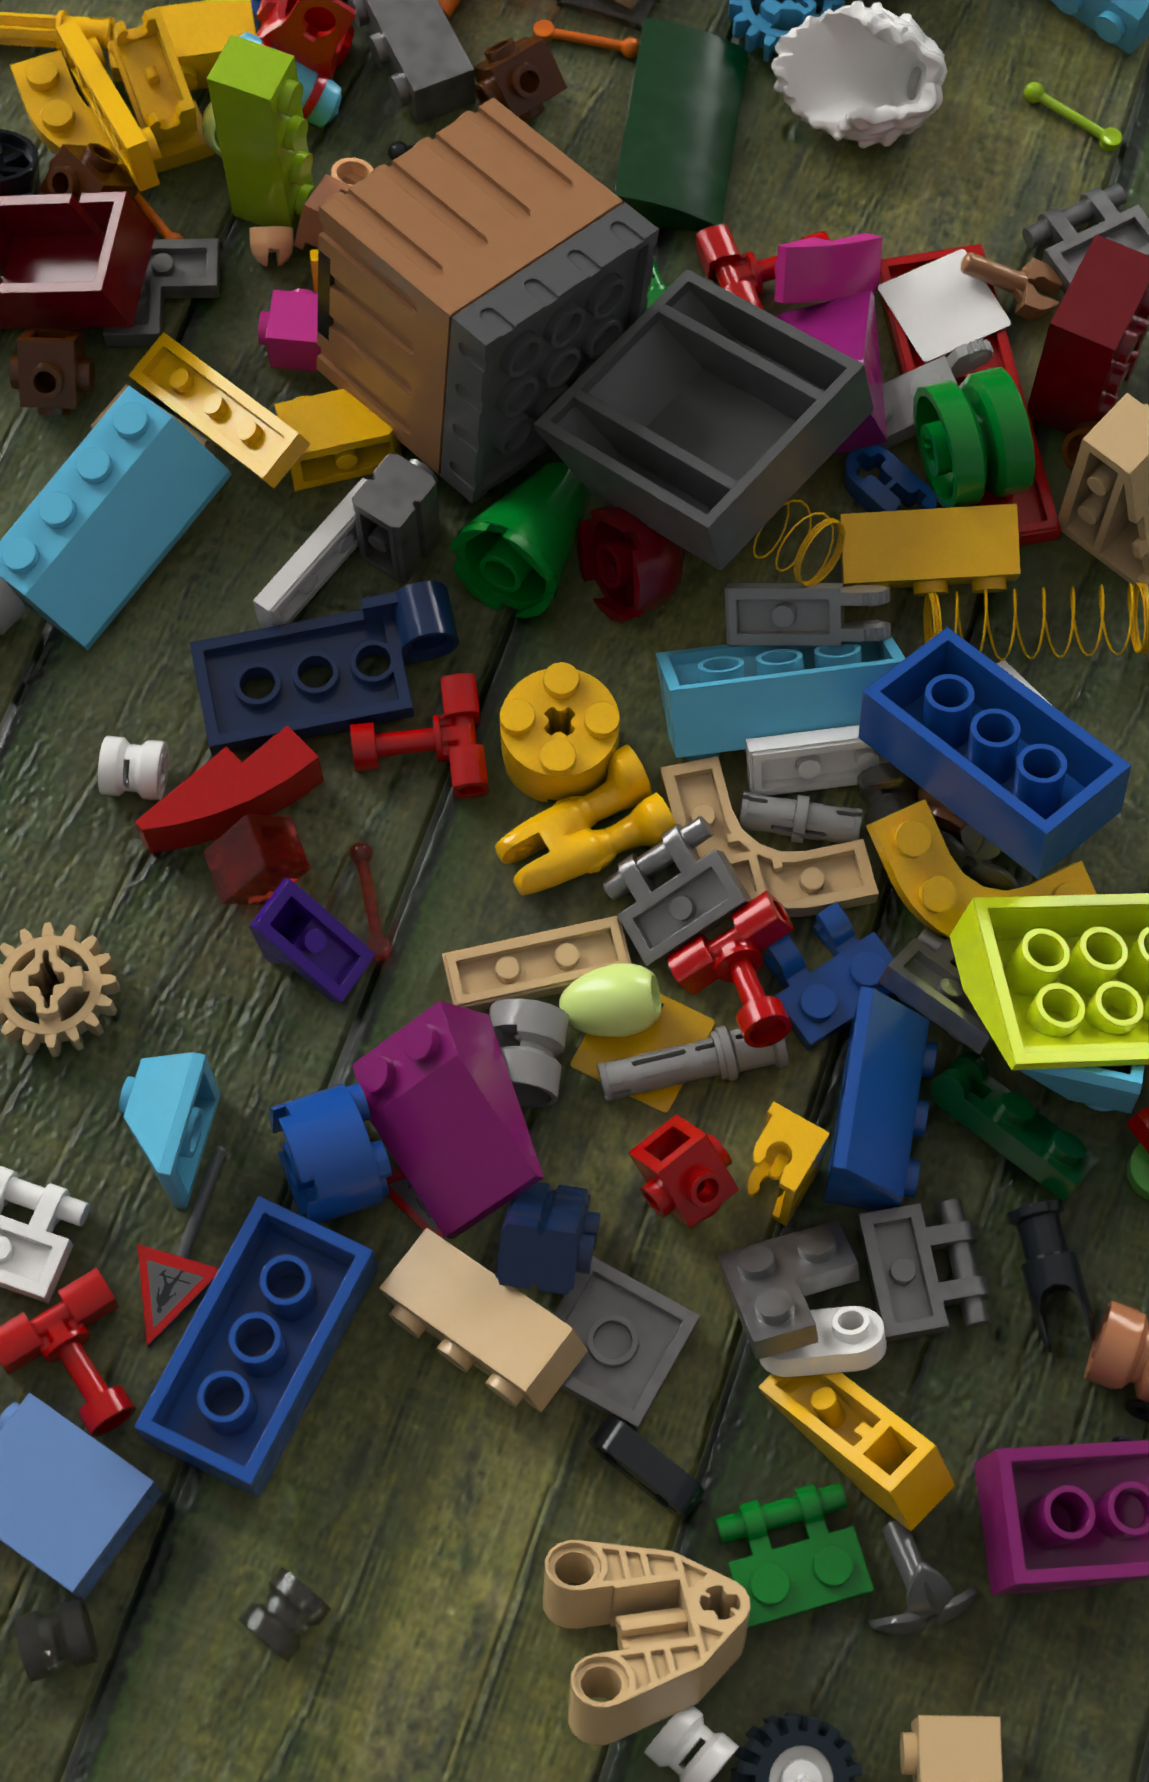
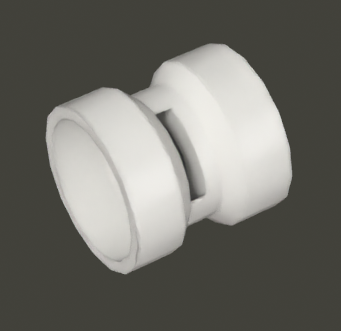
M106 736L102 742L98 762V788L100 794L120 796L125 791L137 792L142 799H163L169 772V748L167 742L147 740L142 745L130 744L125 737Z
M691 1706L674 1714L644 1753L659 1767L669 1766L679 1775L680 1782H711L739 1746L726 1734L713 1733L704 1725L703 1714L695 1706ZM703 1739L706 1743L686 1766L683 1763L684 1759L699 1741Z

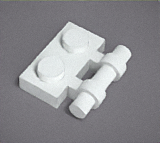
M0 1166V1214L8 1202L34 1210L29 1225L0 1215V1287L49 1304L74 1246L70 1239L52 1232L60 1220L82 1227L88 1217L90 1203L70 1197L69 1189L51 1183L44 1188L18 1179L17 1171Z

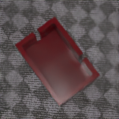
M127 192L82 193L80 202L72 193L0 196V276H3V279L0 278V329H27L28 327H133L157 229Z
M1095 235L1049 324L1027 405L1031 419L1069 434L1075 430L1077 424L1083 421L1099 422L1117 404L1120 396L1118 391L1123 381H1129L1142 352L1139 349L1149 330V255L1100 235Z

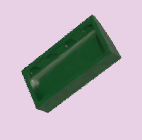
M644 18L614 194L621 198L623 203L626 202L656 227L700 232L714 225H722L748 52L731 41L700 29L663 20Z

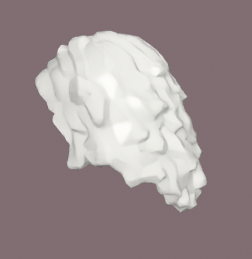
M858 0L851 5L842 6L836 11L828 9L821 17L807 16L799 27L792 28L787 35H781L779 42L775 45V50L779 55L777 58H774L771 64V69L777 78L774 86L775 90L783 93L784 101L791 107L793 113L801 116V121L809 123L812 129L825 131L833 136L836 141L841 139L858 141V146L863 149L877 143H881L884 147L890 146L900 135L910 134L921 126L931 114L939 109L943 101L941 86L947 74L944 53L935 41L923 33L912 18V15L902 14L898 17L884 9L880 2L873 3L871 7H866L862 1Z

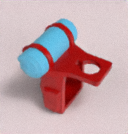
M261 0L260 7L257 10V18L261 23L259 31L256 35L245 32L238 37L295 56L298 82L303 85L301 100L303 117L309 123L321 129L334 119L339 112L338 108L342 98L340 95L341 87L332 79L336 66H341L350 52L355 30L352 22L355 19L356 11L340 0Z

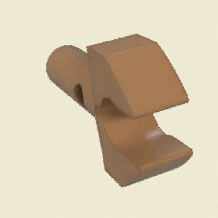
M972 252L967 253L961 261L960 270L962 273L1010 292L1016 300L1015 315L1027 320L1041 318L1048 315L1060 303L1052 298L1041 296L1035 290L1036 288L1040 292L1052 296L1063 286L1062 281L1048 263L1032 258L1022 270L1016 271Z

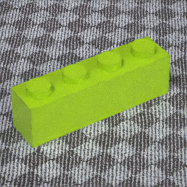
M231 34L207 77V83L233 216L262 226L292 227L293 232H295L299 225L303 206L316 188L313 185L311 172L313 155L308 151L306 138L308 120L303 117L301 104L303 85L298 82L295 56Z

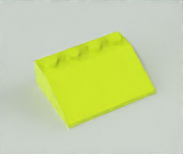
M1149 893L972 898L951 932L950 940L963 991L1011 1070L1149 1065Z

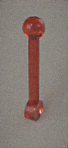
M359 841L353 844L349 856L358 866L371 936L366 946L376 954L373 959L381 961L389 956L391 945L389 939L382 935L369 861L373 856V850L366 842Z

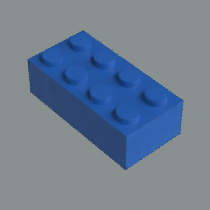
M948 627L862 691L858 738L1037 879L1041 878L1122 811L1131 764Z
M258 1196L134 1426L146 1443L260 1498L378 1271L373 1250Z

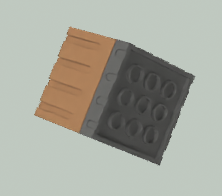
M493 97L480 105L476 113L466 111L461 114L455 122L437 132L436 138L433 140L429 137L419 140L413 148L392 160L390 167L386 164L376 167L367 177L349 187L348 193L337 192L319 206V222L323 225V232L319 234L317 345L321 347V354L317 356V370L337 388L345 389L393 428V436L438 475L440 474V477L469 502L474 503L487 494V491L501 484L528 465V462L535 457L541 456L551 449L546 441L537 433L534 423L647 310V292L651 284L655 258L653 256L654 246L657 244L659 229L626 202L623 203L621 198Z

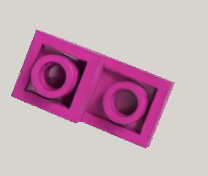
M862 233L833 241L811 237L778 245V255L775 264L776 284L774 301L780 303L819 302L835 300L870 290L872 293L878 292L883 237Z

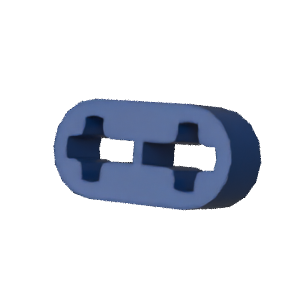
M881 445L852 450L847 456L843 475L844 487L850 496L868 512L899 511L901 503L906 507H911L916 503L921 506L920 509L936 508L937 500L932 489ZM860 467L866 471H870L875 467L880 470L879 478L877 479L873 475H868L864 479L859 476Z

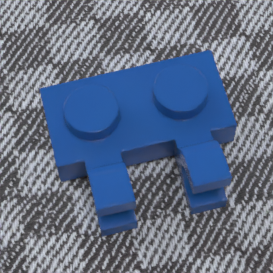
M837 901L816 915L818 922L812 926L815 935L831 952L834 958L810 973L806 968L800 951L788 934L766 948L768 955L763 957L764 964L784 987V990L775 995V997L783 1002L792 1024L791 1029L807 1051L852 1023L861 986L874 988L888 997L895 995L878 983L887 965L894 959L875 932L859 941L855 936L849 918Z

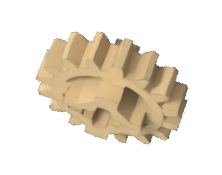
M51 922L44 923L42 937L33 938L31 933L25 928L20 930L22 945L16 949L6 943L0 945V950L6 959L3 964H0V1025H3L1 1029L2 1035L9 1044L16 1042L22 1037V1045L26 1052L31 1055L38 1050L41 1043H46L52 1057H59L61 1043L70 1040L72 1046L78 1051L84 1049L81 1034L88 1030L92 1034L101 1036L104 1030L98 1020L99 1015L115 1016L117 1011L113 1000L106 996L120 992V985L116 976L110 975L115 966L109 953L99 954L102 948L94 935L89 936L80 943V934L76 926L71 924L66 928L62 936L56 935ZM64 956L79 961L89 971H83L81 966L70 967L64 962ZM53 973H55L60 984L54 985L53 995H50L49 1007L43 995L50 992V984H53ZM20 1007L23 1013L34 1012L39 1017V1023L23 1018L14 1008Z

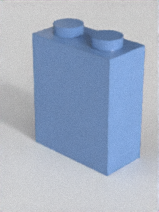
M29 1392L21 1404L17 1402L12 1403L0 1416V1542L84 1602L163 1492L149 1477Z

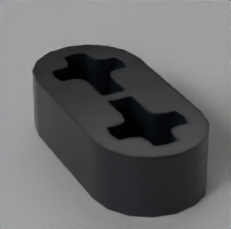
M609 1415L588 1440L591 1447L604 1460L662 1507L680 1519H686L705 1495L704 1489L687 1472L636 1431L612 1415Z

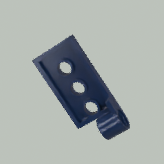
M436 581L415 582L398 589L396 592L361 598L362 610L190 642L211 756H215L226 746L231 752L261 747L287 725L301 739L350 730V725L374 722V725L414 717L404 665L441 658L453 652L459 645L447 587ZM372 655L382 656L390 662L389 668L378 676L363 674L358 670V665L364 658ZM321 666L332 672L333 675L330 681L321 687H308L300 681L302 674L311 667ZM258 677L267 678L275 684L273 691L261 699L249 698L242 692L247 682Z

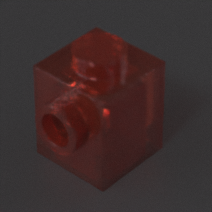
M246 814L203 851L222 904L265 905L284 878H290L295 883L311 870L291 817Z

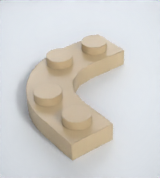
M718 756L660 767V781L666 804L676 824L684 827L698 816H702L714 833L712 837L696 847L699 858H703L715 849L723 851L751 900L767 890L781 902L789 917L817 915L836 901L842 909L877 902L879 892L864 839L807 851H779L759 844L741 828L732 810Z

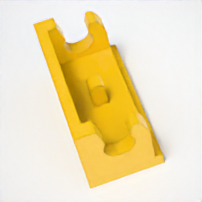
M158 6L145 10L142 16L143 24L136 28L127 29L124 21H118L113 27L115 41L110 42V48L140 129L149 127L157 143L198 130L195 105Z
M773 1101L767 1111L764 1130L754 1147L753 1163L755 1168L748 1179L747 1196L753 1198L759 1192L760 1184L765 1179L779 1180V1187L784 1192L776 1200L772 1218L787 1226L821 1168L830 1133Z

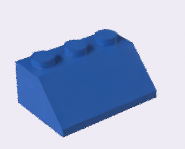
M861 986L850 1027L823 1202L879 1211L900 1207L904 1196L915 1197L920 1160L909 1158L912 1136L923 1138L929 1109V1101L918 1099L921 1078L932 1079L938 1043L927 1041L929 1019L874 988Z

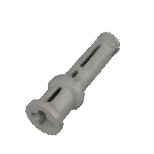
M725 1026L716 1027L715 1031L710 1032V1038L651 1051L621 1060L597 1063L607 1103L630 1095L646 1093L717 1075L720 1076L721 1080L727 1079L729 1082L737 1080L740 1072L775 1064L778 1069L788 1068L789 1060L784 1038L774 1045L754 1048L745 1043L740 1029L729 1031Z

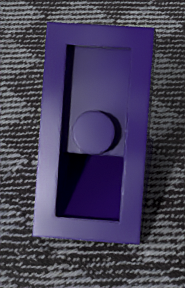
M290 878L283 879L249 926L264 958L268 962L288 964L331 1002H343L376 955Z

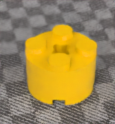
M564 662L554 663L547 669L532 673L518 682L507 695L499 714L502 757L505 771L512 783L528 797L548 803V799L562 800L570 796H584L604 783L607 779L610 757L619 748L620 733L618 707L605 685L592 675L577 670L573 665Z

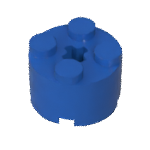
M359 1083L348 1087L340 1084L269 1108L273 1134L283 1131L287 1141L281 1144L282 1150L278 1151V1155L292 1197L301 1216L306 1214L307 1219L321 1225L382 1204L383 1198L389 1196L386 1178L392 1176L390 1162L381 1140L370 1142L364 1122L370 1119V1111Z

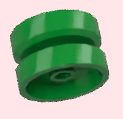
M994 367L967 374L962 389L953 380H944L917 388L913 404L916 441L928 483L935 494L936 500L943 508L968 507L979 504L984 496L985 489L994 497L999 498L1030 489L1034 482L1035 472L1034 444L1030 424L1021 395L1012 377L1003 367Z

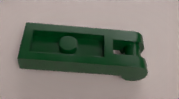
M967 1051L961 1053L949 1065V1068L943 1070L930 1085L932 1099L939 1107L1063 1202L1067 1201L1100 1160V1158L1085 1148L1078 1137L1070 1132L1061 1130L1036 1111L1029 1100L1020 1094L1011 1092L991 1077L986 1060L975 1052Z

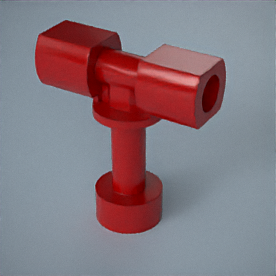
M714 225L696 234L695 251L707 279L718 281L720 287L764 310L758 296L763 294L764 282L776 279L775 264L777 256L757 261L751 251L740 255L727 225ZM825 231L806 235L800 239L816 237L830 241Z
M458 673L440 678L444 714L433 715L434 727L375 734L374 722L350 725L355 772L379 769L378 757L437 751L438 763L450 761L454 798H475L489 794L484 745L477 744L475 725L480 724L481 721L475 674Z
M766 890L731 914L734 922L733 927L713 940H709L701 933L667 956L668 965L676 981L692 995H695L718 979L734 983L743 1007L737 1013L736 1022L745 1043L754 1048L768 1047L778 1043L788 1035L792 1026L783 1002L777 997L765 995L756 974L763 963L761 951L793 931L792 922L781 902Z
M95 1268L57 1291L62 1301L31 1320H28L23 1312L0 1326V1363L7 1375H10L40 1355L43 1356L47 1363L61 1360L86 1401V1404L79 1410L78 1415L92 1437H98L114 1430L126 1422L136 1411L134 1403L122 1385L108 1388L83 1347L91 1336L87 1327L119 1307L109 1286L98 1269Z

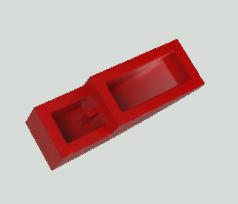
M288 725L243 762L226 746L135 821L143 846L150 853L186 848L228 836L267 819L292 805L324 781L319 756Z

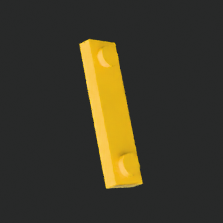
M76 20L55 27L70 74L139 192L160 185L154 162L162 159L154 134L149 127L140 129L105 70L107 63L95 37L86 39Z
M164 332L128 375L139 386L273 489L310 445L300 433Z

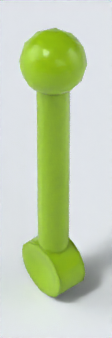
M1030 82L1025 86L1024 97L1028 102L1042 103L1097 137L1099 145L1103 150L1113 152L1119 148L1122 134L1118 129L1112 127L1103 129L1046 94L1044 86L1039 82Z

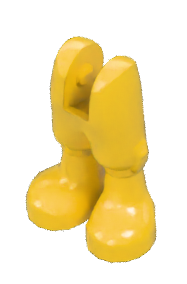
M626 744L616 749L611 755L607 779L604 783L584 796H570L557 800L552 807L529 818L503 836L495 845V850L503 864H513L528 858L546 847L548 848L549 853L525 865L513 878V883L519 894L525 896L544 891L587 873H598L610 865L617 854L641 846L654 847L663 841L662 834L676 825V822L663 798L657 792L652 794L651 785L641 761L634 750ZM635 807L628 816L605 829H591L598 821Z

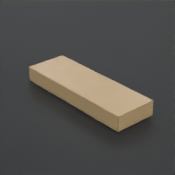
M618 916L442 953L452 1004L477 1012L490 1009L491 1004L498 1000H533L561 994L573 981L595 969L611 964H632L622 924Z

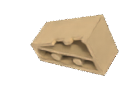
M1126 393L1082 439L1058 520L1061 532L1127 582H1131L1132 585L1136 582H1145L1149 589V405L1142 404Z

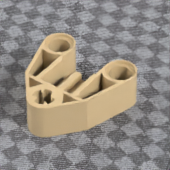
M567 1540L554 1546L545 1559L543 1610L547 1618L555 1625L566 1629H580L610 1624L611 1627L616 1626L618 1634L617 1644L619 1650L596 1653L584 1657L575 1665L571 1673L568 1724L572 1733L588 1744L607 1745L698 1704L743 1652L750 1614V1598L745 1588L736 1581L673 1551L582 1540ZM568 1583H576L579 1586L568 1585ZM603 1697L610 1701L596 1702L590 1698Z

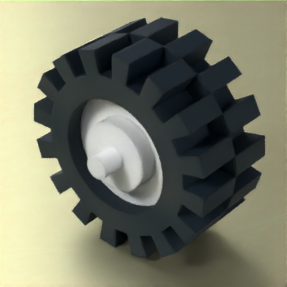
M785 1713L783 1717L772 1715L763 1719L765 1725L757 1728L753 1726L745 1734L749 1738L744 1747L738 1745L739 1748L734 1753V1757L739 1759L737 1769L731 1768L732 1782H855V1776H862L860 1763L853 1761L851 1754L856 1752L850 1741L843 1739L839 1735L841 1732L819 1719L798 1713Z

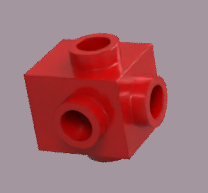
M677 1114L628 1152L646 1182L640 1188V1191L652 1209L662 1218H665L668 1214L673 1215L689 1228H693L701 1220L714 1215L720 1209L722 1203L739 1190L727 1170V1167L732 1164V1159L723 1145L713 1135L704 1133Z

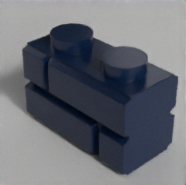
M537 1182L511 1200L501 1230L496 1278H498L500 1285L529 1289L533 1283L537 1284L538 1291L568 1295L570 1290L574 1289L577 1273L590 1274L593 1251H595L601 1213L589 1211L591 1195H589L587 1189L558 1185L556 1190H552L550 1183Z

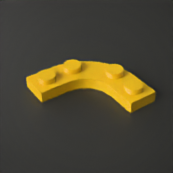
M61 49L10 65L29 121L39 139L50 151L56 155L63 144L88 145L89 143H97L111 150L118 158L117 164L124 171H127L93 111L85 104L77 92ZM196 101L193 102L196 109L198 130L157 143L162 159L154 162L157 173L215 155L204 139L202 116Z
M926 799L866 825L898 896L908 910L922 924L939 936L950 938L951 932L973 897L1097 894L1082 861L1074 862L1023 887L1000 890L982 886L966 876L950 855Z

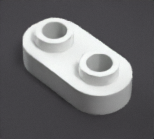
M862 1306L813 1309L810 1312L816 1323L817 1343L762 1358L759 1361L765 1370L780 1377L864 1370L877 1364L886 1352L884 1323L875 1311Z

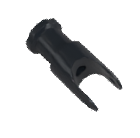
M1061 1200L1032 1203L1007 1213L1008 1223L1016 1226L1026 1261L1021 1265V1271L1037 1330L1049 1352H1052V1347L1043 1316V1307L1046 1298L1056 1291H1070L1077 1296L1081 1302L1092 1341H1095L1096 1333L1094 1315L1076 1252L1069 1251L1059 1215L1064 1211Z

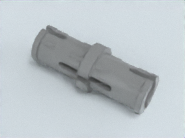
M744 791L739 824L743 830L790 836L791 842L802 844L803 839L841 844L858 840L862 809L809 802L810 796L798 795L797 800Z

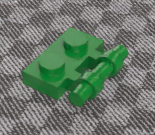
M812 1483L795 1488L794 1496L759 1505L758 1500L739 1504L738 1512L714 1519L721 1544L746 1538L751 1556L734 1560L727 1564L730 1578L745 1588L750 1598L747 1630L873 1593L874 1588L854 1526L829 1533L824 1520V1514L847 1508L846 1497L840 1483L816 1489ZM802 1522L807 1540L772 1549L767 1531Z

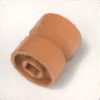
M1113 1300L1109 1302L1088 1357L1084 1373L1085 1380L1109 1389H1122L1128 1383L1134 1384L1137 1399L1149 1403V1324L1146 1314Z

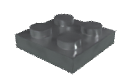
M593 1257L590 1274L577 1273L574 1289H571L568 1295H564L553 1314L574 1328L588 1349L560 1389L602 1413L618 1418L638 1432L697 1327L700 1315Z

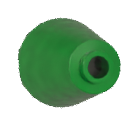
M559 462L546 464L459 530L456 537L450 543V551L455 549L457 557L452 565L455 575L468 592L484 605L496 611L503 604L518 609L514 617L525 619L541 615L556 596L578 534L579 525L583 521L588 507L591 492L566 464Z

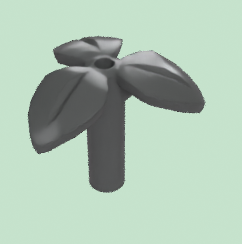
M966 824L960 832L963 844L951 834L940 831L950 855L960 869L965 865L971 867V879L984 887L1011 890L1019 888L1018 882L1011 873L991 862V859L998 856L1001 850L969 824Z
M896 1520L890 1522L882 1529L907 1590V1610L901 1615L869 1620L871 1629L894 1635L920 1634L926 1629L929 1621L935 1620L938 1625H943L955 1619L968 1608L979 1592L975 1585L962 1594L953 1597L952 1587L945 1577L936 1569L923 1562L912 1533Z

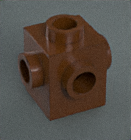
M523 37L516 42L513 38L502 40L484 51L486 59L473 67L474 76L477 81L474 89L480 104L482 105L494 97L524 122L538 116L545 110L543 102L567 89L545 38Z
M89 143L88 145L63 144L59 152L51 160L49 171L39 188L43 194L72 193L79 202L82 193L127 192L134 200L139 191L132 178L117 164V156L108 148L97 143Z
M28 327L18 337L17 355H12L10 361V383L12 389H19L20 407L37 408V413L43 416H64L70 414L71 409L78 408L86 398L87 392H93L95 364L93 358L86 357L84 329Z

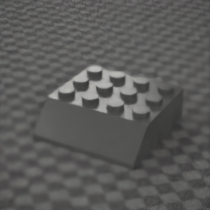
M686 269L534 423L537 433L591 493L609 504L620 507L636 516L655 532L722 571L874 409L864 364Z

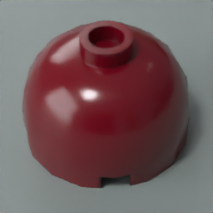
M610 504L588 512L592 515L591 519L581 521L578 528L577 554L584 582L594 579L605 598H592L598 609L610 620L623 623L642 617L665 605L675 594L680 584L685 549L655 532L639 518L620 507Z

